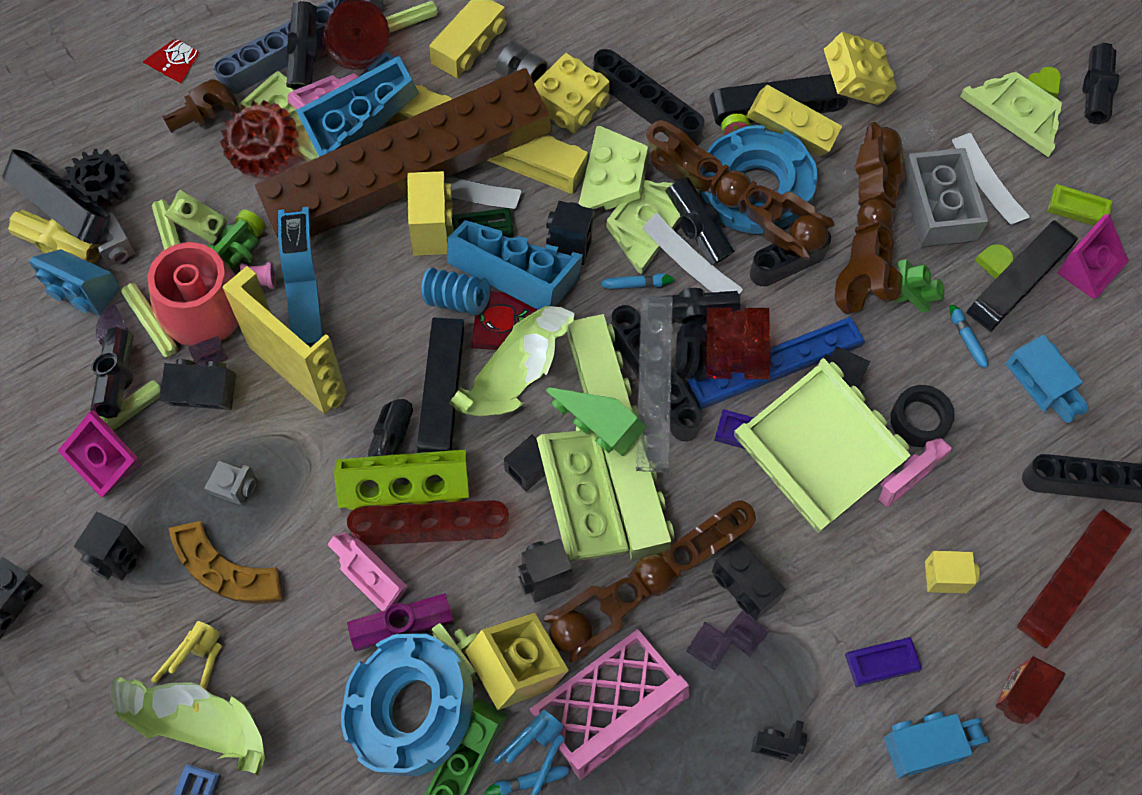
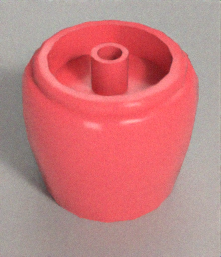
M186 242L175 244L162 251L151 263L147 278L152 312L163 331L180 344L198 346L208 342L217 344L231 336L239 324L223 290V286L235 276V273L215 250L204 244Z

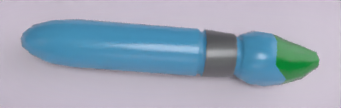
M663 273L653 276L612 277L603 280L601 286L607 289L662 287L673 283L674 278Z
M950 305L951 321L956 325L976 363L980 367L986 368L988 365L986 354L966 322L963 311L956 305Z
M566 766L550 767L544 784L562 779L569 773V768ZM540 770L515 777L509 781H497L486 789L485 795H508L510 792L533 788Z

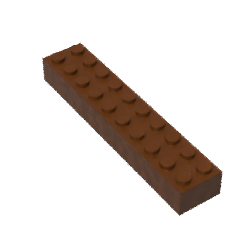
M523 68L257 183L255 188L277 237L278 210L284 209L285 213L300 212L302 207L310 208V237L408 195V173L444 171L445 179L552 132L550 114L527 69Z

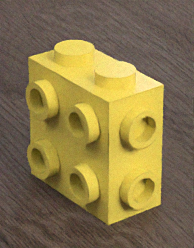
M841 32L824 48L837 94L879 105L897 89L893 78L894 73L886 57V50L879 42H873L856 35Z
M567 53L560 57L534 83L550 114V118L559 127L566 128L573 134L581 126L585 127L590 122L593 114L599 108H604L610 99V81L603 74L587 67L580 59L573 58Z

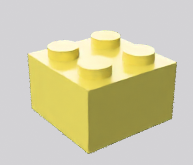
M444 171L408 173V225L413 255L447 254L448 237L454 232L452 225L453 201L451 183H445Z
M535 613L481 630L465 650L497 710L550 691L569 671Z

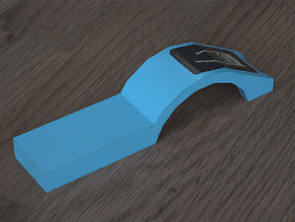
M302 207V211L285 213L284 209L278 210L279 253L286 286L290 330L306 344H315L323 337L318 281L311 251L310 208Z

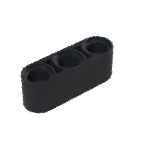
M828 231V239L825 245L817 252L809 253L810 260H804L793 251H786L775 244L760 249L754 255L750 269L752 282L758 286H769L824 260L831 243L830 232ZM760 266H766V267H768L769 269H764V268H762V267H760Z

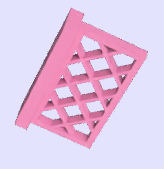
M637 629L529 710L535 718L543 709L546 710L551 705L564 706L562 724L565 727L560 732V735L565 738L566 731L585 733L584 744L571 753L564 744V741L558 748L581 781L689 698V685L681 675H676ZM638 642L645 650L644 662L625 660L626 649ZM649 656L655 663L648 662ZM605 665L619 666L617 682L598 680L599 669ZM623 668L643 669L641 684L623 683ZM647 669L662 671L668 680L660 686L646 685ZM578 685L592 686L590 702L571 700L572 690ZM597 687L616 689L614 705L595 703ZM620 690L639 691V702L633 707L618 706ZM645 692L650 693L649 695H647V696L644 698V693H645ZM569 707L589 709L586 726L567 724ZM593 710L613 712L612 722L605 728L592 727ZM617 713H624L617 718ZM590 733H591V734H596V735L593 736L591 739H589V738H590Z

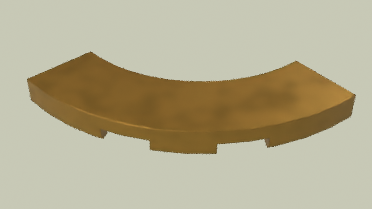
M202 521L168 528L171 542L180 561L188 572L208 590L230 600L243 603L267 604L283 601L277 567L249 568L227 561L210 544Z

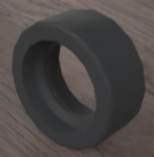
M916 385L907 388L899 395L890 412V423L895 434L901 436L907 444L913 447L924 448L928 441L939 438L944 439L955 420L954 407L950 399L941 390L928 385ZM911 402H923L930 405L940 418L939 426L932 431H923L913 427L905 417V407Z

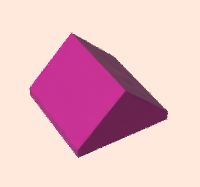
M1104 214L1074 248L1057 272V274L1091 298H1098L1129 261L1110 215Z
M94 410L86 415L58 449V452L101 498L106 496L141 466L139 458Z

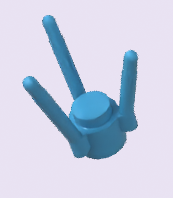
M543 709L529 726L494 758V763H500L506 756H508L506 758L507 763H512L534 739L544 747L550 742L551 747L531 795H538L557 750L565 740L560 735L565 726Z

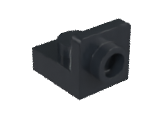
M796 720L791 727L789 739L785 738L783 732L775 729H764V732L758 731L753 739L751 752L792 763L798 756V753H804L806 747L807 733L802 732L804 722Z

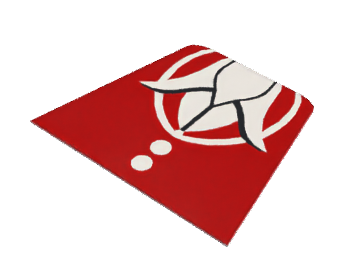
M174 39L142 61V63L181 84L199 52L185 43Z

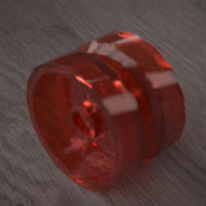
M345 0L334 8L323 26L322 42L324 50L332 61L343 68L352 70L365 68L377 59L387 45L390 32L388 22L382 11L371 2L366 0Z

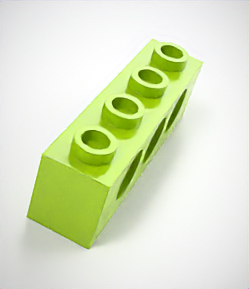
M466 449L336 459L334 479L338 508L347 507L350 510H359L370 505L393 507L398 503L409 502L415 505H423L435 500L458 502L463 498H469ZM432 475H438L443 480L433 483L427 478ZM398 478H406L410 481V483L407 485H400L396 483L395 480ZM367 480H372L376 482L378 485L376 487L369 488L366 487L363 484V482Z

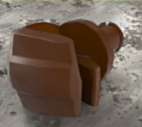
M210 79L188 91L189 95L184 96L186 100L184 107L164 115L162 118L170 132L173 133L175 130L193 121L195 124L198 123L200 127L205 126L206 124L202 116L215 119L216 114L211 106L215 103L222 105L236 118L240 113L239 104L225 84L218 80Z

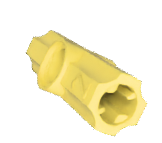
M21 210L19 212L15 211L9 219V232L16 237L35 244L43 253L62 249L92 264H95L100 257L98 247L101 246L100 244H89L79 240L52 218L48 221L25 210Z

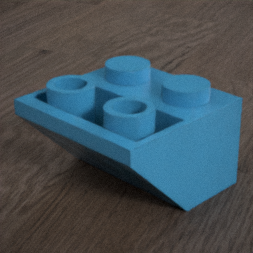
M62 249L34 256L29 261L36 272L35 277L47 288L45 291L49 296L57 301L65 299L83 313L90 311L100 316L120 289L111 272Z

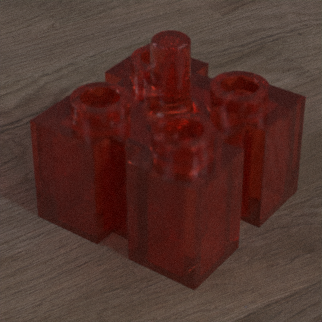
M707 308V379H732V373H744V379H769V308H744V312L737 310L732 313V308Z

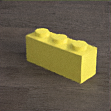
M470 0L429 45L431 64L458 79L464 71H468L472 67L478 55L488 49L490 42L495 36L500 35L506 27L505 7L493 0Z
M766 85L759 91L746 116L773 132L782 135L783 131L791 133L802 141L808 151L819 157L830 152L842 128L838 123L769 85Z

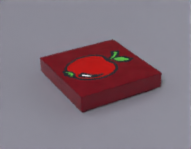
M490 291L487 306L484 311L475 316L472 348L498 350L512 332L513 326L537 311V309L504 292Z

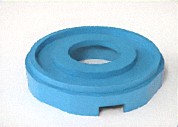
M763 125L746 126L717 139L707 150L708 153L720 160L722 166L728 165L729 171L745 172L753 168L768 170L777 177L779 182L778 193L793 192L809 204L813 201L817 183L816 163L802 141L787 131H783L782 135L766 131ZM708 172L704 176L712 177L716 173ZM700 191L705 203L711 204L716 209L722 224L740 232L764 234V229L751 221L745 212L741 214L739 207L730 208L724 206L717 197L712 196V193ZM756 201L752 205L756 207H761L765 203L762 201ZM786 212L774 224L782 229L797 220L799 216Z
M395 634L377 643L376 646L379 649L365 663L359 661L354 667L346 683L341 713V727L345 741L352 744L356 754L359 756L357 760L365 767L384 775L420 776L440 766L461 743L472 715L473 683L465 661L450 645L428 634ZM416 681L426 682L432 690V703L428 716L417 730L412 733H404L396 727L393 719L395 698L401 689L409 683Z

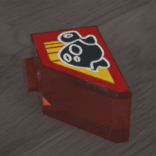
M1032 656L1010 673L995 707L1004 711L1005 717L1019 724H1028L1040 716L1063 681L1066 673Z

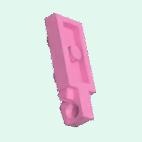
M353 73L339 79L331 75L290 92L288 103L295 109H299L359 76Z
M942 438L926 442L923 454L920 456L914 454L903 465L904 469L898 474L892 472L881 483L883 488L878 500L885 507H890L930 474L933 468L951 453L952 447Z
M346 532L334 535L328 543V546L340 557L341 567L339 569L381 611H386L389 606L396 604L408 588L359 539H354Z

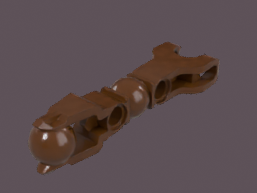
M659 120L648 127L646 138L649 147L653 149L651 160L657 170L676 180L689 177L696 188L706 193H712V196L717 197L724 206L730 208L739 207L741 214L745 212L751 221L764 229L766 240L786 251H793L804 260H810L809 253L817 252L825 245L828 239V228L835 225L832 218L816 212L814 206L793 192L780 194L765 186L757 185L755 181L751 182L744 172L737 170L729 171L728 165L722 166L719 159L698 147L682 130L666 121ZM658 132L667 133L669 136L668 142H661L655 139V134ZM659 156H661L664 159V161L659 160ZM708 172L716 173L712 177L704 176ZM756 201H762L765 203L761 207H756L752 205ZM786 212L799 216L791 226L790 235L774 224Z
M876 122L868 125L864 144L861 145L855 168L859 175L858 193L860 199L858 201L860 209L857 213L858 227L855 228L856 235L852 242L850 261L836 280L835 302L845 314L860 311L870 291L885 303L898 299L901 293L902 275L892 266V236L894 231L891 228L895 221L893 208H896L895 201L898 199L900 184L906 180L905 159L903 157L902 139L898 132L889 127H880Z
M742 500L731 503L677 540L666 551L663 550L659 554H649L642 557L627 577L603 589H600L598 586H591L563 606L547 613L543 622L551 623L549 636L554 646L562 652L571 653L569 662L579 661L591 649L618 632L622 626L621 618L637 606L642 599L644 601L650 596H661L667 593L672 588L674 580L681 576V573L693 568L749 530L756 521L753 507ZM738 510H741L742 512L745 513L746 521H745L744 516H743V515L740 513V511H738ZM729 517L735 520L737 526L730 523ZM675 549H683L688 553L689 561L687 565H680L675 562L673 558ZM628 585L634 590L635 598L633 602L625 603L619 599L618 589L620 586ZM590 598H595L600 602L601 611L609 616L611 622L609 627L591 638L592 626L589 619L583 613L574 610Z

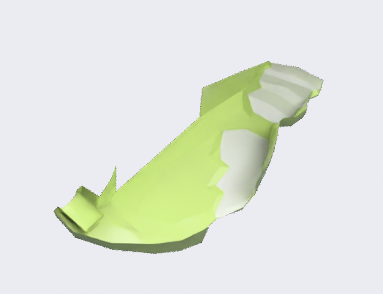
M544 306L513 326L512 332L475 378L471 391L469 392L460 387L455 396L449 401V404L459 413L474 416L503 414L514 411L524 404L517 397L527 385L540 378L543 373L547 375L554 356L555 338L563 336L568 331V324L573 322L574 313L562 307Z
M122 677L112 679L110 696L115 714L146 738L150 739L161 735L223 753L219 758L239 757L237 770L252 772L259 776L265 761L262 736L252 713L235 696L229 694L231 699L228 702L223 698L212 695L200 685L193 684L192 682L167 683L148 689L143 682L137 679L126 681ZM196 703H199L198 712H194Z

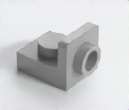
M112 212L109 213L110 218L106 226L107 229L103 233L108 242L98 247L100 254L109 267L116 263H122L128 257L136 254Z
M218 461L204 489L210 495L242 506L246 497H250L255 490L256 477L249 466L243 465L240 469Z

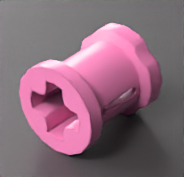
M267 262L266 265L248 266L256 273L261 286H268L269 289L275 288L276 275L273 262ZM247 263L241 264L240 271L248 266Z

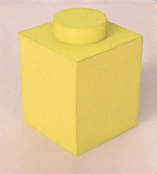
M933 551L925 560L927 591L930 593L967 594L979 581V566L977 563H974L973 552Z

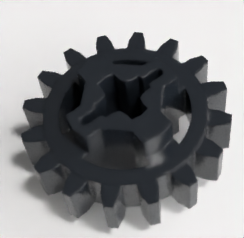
M94 149L92 155L89 156L84 151L82 152L83 158L81 160L77 158L72 159L73 167H65L68 175L63 176V178L100 207L104 202L108 206H112L111 199L115 197L121 200L120 191L129 190L126 182L131 181L125 162L121 160L118 154L112 156L107 149L103 154H99L98 150Z

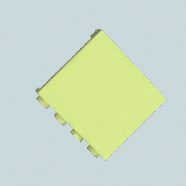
M824 358L820 360L817 367L749 423L742 424L734 433V437L817 533L822 531L911 456L907 451L909 446L905 440L898 434L892 435L885 427L887 425L885 418L877 410L871 411L864 403L866 399L861 391L855 386L849 387L842 379L844 374L834 362L828 363Z

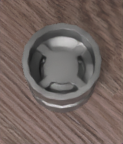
M517 42L509 43L499 55L496 63V72L505 77L526 68L533 83H535L548 70V62L535 53L530 54L527 48Z

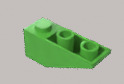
M548 387L546 390L554 398L551 404L563 415L570 411L576 417L573 423L584 433L588 434L592 430L597 434L598 437L595 442L608 453L614 449L623 456L647 428L634 413L615 398Z
M479 698L474 701L470 723L461 743L452 755L438 767L425 795H467L492 750L508 714L497 710L496 707Z

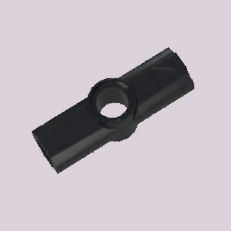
M306 1L293 3L291 32H288L286 87L292 90L312 84V67L316 57L317 35H315L317 6Z
M1102 43L1092 47L1089 55L1088 71L1083 82L1082 92L1086 94L1084 117L1092 124H1100L1110 120L1113 96L1119 83V74L1115 73L1117 50L1109 43Z
M689 177L676 181L665 190L681 216L680 225L683 232L688 238L696 240L711 266L723 261L735 252L719 227L720 219L716 209L711 204L704 203Z
M687 288L681 291L679 295L647 297L649 324L675 322L685 324L687 322H696L704 325L708 320L740 318V295L738 291L705 293L701 288Z
M119 327L107 330L101 354L96 357L91 366V370L97 377L90 410H94L99 416L107 419L118 417V412L121 411L124 390L133 381V374L128 367L134 336L129 330H123Z

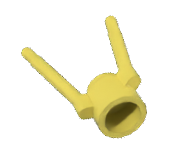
M197 621L184 641L152 677V683H157L167 671L171 674L174 673L190 652L199 657H204L205 653H209L200 686L207 690L216 656L222 648V645L216 642L221 635L220 632L208 624ZM196 703L194 712L199 711V703Z

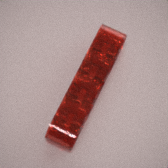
M496 500L359 507L352 510L347 517V526L351 537L359 539L366 546L497 539L503 537L508 532L510 525L508 508L504 503ZM492 515H499L503 518L500 523L495 525L486 521ZM458 517L470 519L469 523L465 526L454 524ZM433 518L437 520L436 525L433 527L425 528L421 526L422 522L426 519ZM395 520H402L404 522V525L399 529L389 528L390 523ZM361 522L371 523L369 529L365 531L356 530V527Z
M1102 509L1086 528L1016 628L1046 649L1066 625L1123 544L1132 528L1105 509Z

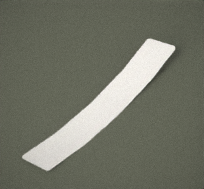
M968 133L952 139L956 149H966L976 183L1008 223L1014 224L1029 218L1030 216L998 179L972 134Z
M451 176L445 178V183H451L452 198L489 206L515 209L522 192L519 189L495 187Z
M655 213L643 226L644 231L673 260L711 292L738 291V294H740L743 290L713 265L711 266L658 213Z

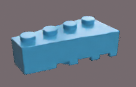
M397 56L297 109L296 112L320 157L373 134L415 98L419 92L401 57Z
M465 220L448 237L447 263L471 276L478 277L479 280L487 279L491 286L539 310L544 306L556 307L579 279L583 255L572 252L571 256L558 252V247L546 244L545 248L529 244V239L521 236L505 237L502 236V231Z

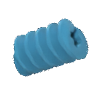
M430 267L424 273L421 294L426 305L437 306L442 309L447 308L451 311L457 310L461 313L468 312V314L476 316L484 311L488 304L490 284L485 278L480 281L476 276H471L470 278L466 274L458 276L453 271L448 273L446 270L441 269L437 271V269Z

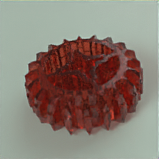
M252 100L249 108L241 104L242 111L240 113L232 111L233 120H225V125L228 129L221 130L224 139L220 143L224 149V156L230 161L229 163L233 168L245 175L250 173L257 178L260 172L268 177L270 170L279 173L278 166L281 164L288 166L286 159L288 157H295V152L292 149L299 147V142L296 140L299 137V131L296 128L295 120L290 117L286 109L281 108L275 102L270 105L269 102L263 100L258 105L257 102Z

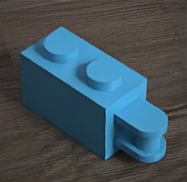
M1044 334L1015 350L1005 365L1043 412L1053 407L1062 420L1067 423L1075 420L1077 414L1084 415L1088 412L1086 401L1077 392V389L1083 383L1079 378L1078 372L1072 366H1069L1060 355L1056 345L1051 343Z
M944 711L925 716V722L913 725L911 720L897 723L891 726L893 731L884 737L898 779L961 762L973 755L971 748L991 742L989 736L985 737L981 728V724H983L982 718L960 723L957 714L945 717ZM965 729L968 730L971 741H967L964 733Z

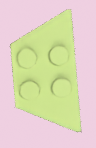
M1017 72L1006 74L999 79L987 80L983 86L974 89L970 86L963 89L960 95L962 99L1047 157L1052 154L1055 149L1054 139L1059 125L1058 116L1061 112V101Z
M597 126L579 204L591 209L604 206L605 210L617 207L620 203H628L640 199L649 159L648 146L602 126Z
M644 180L641 198L628 203H620L607 219L606 227L640 274L644 272L661 248L644 231L643 226L655 213H658L673 230L680 222L681 216L665 192L674 183H654ZM695 187V189L700 195L701 190Z

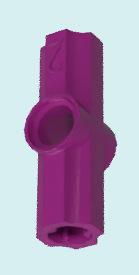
M444 593L410 604L396 603L389 606L386 611L348 621L347 625L353 649L357 652L374 647L380 641L395 634H418L431 630L439 623L442 626L452 624L453 618L446 594ZM404 616L409 619L408 624L403 628L397 629L392 626L393 621L398 617Z

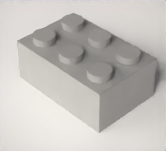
M959 148L909 154L905 162L906 180L903 182L921 247L977 241L986 227L988 219L966 149Z

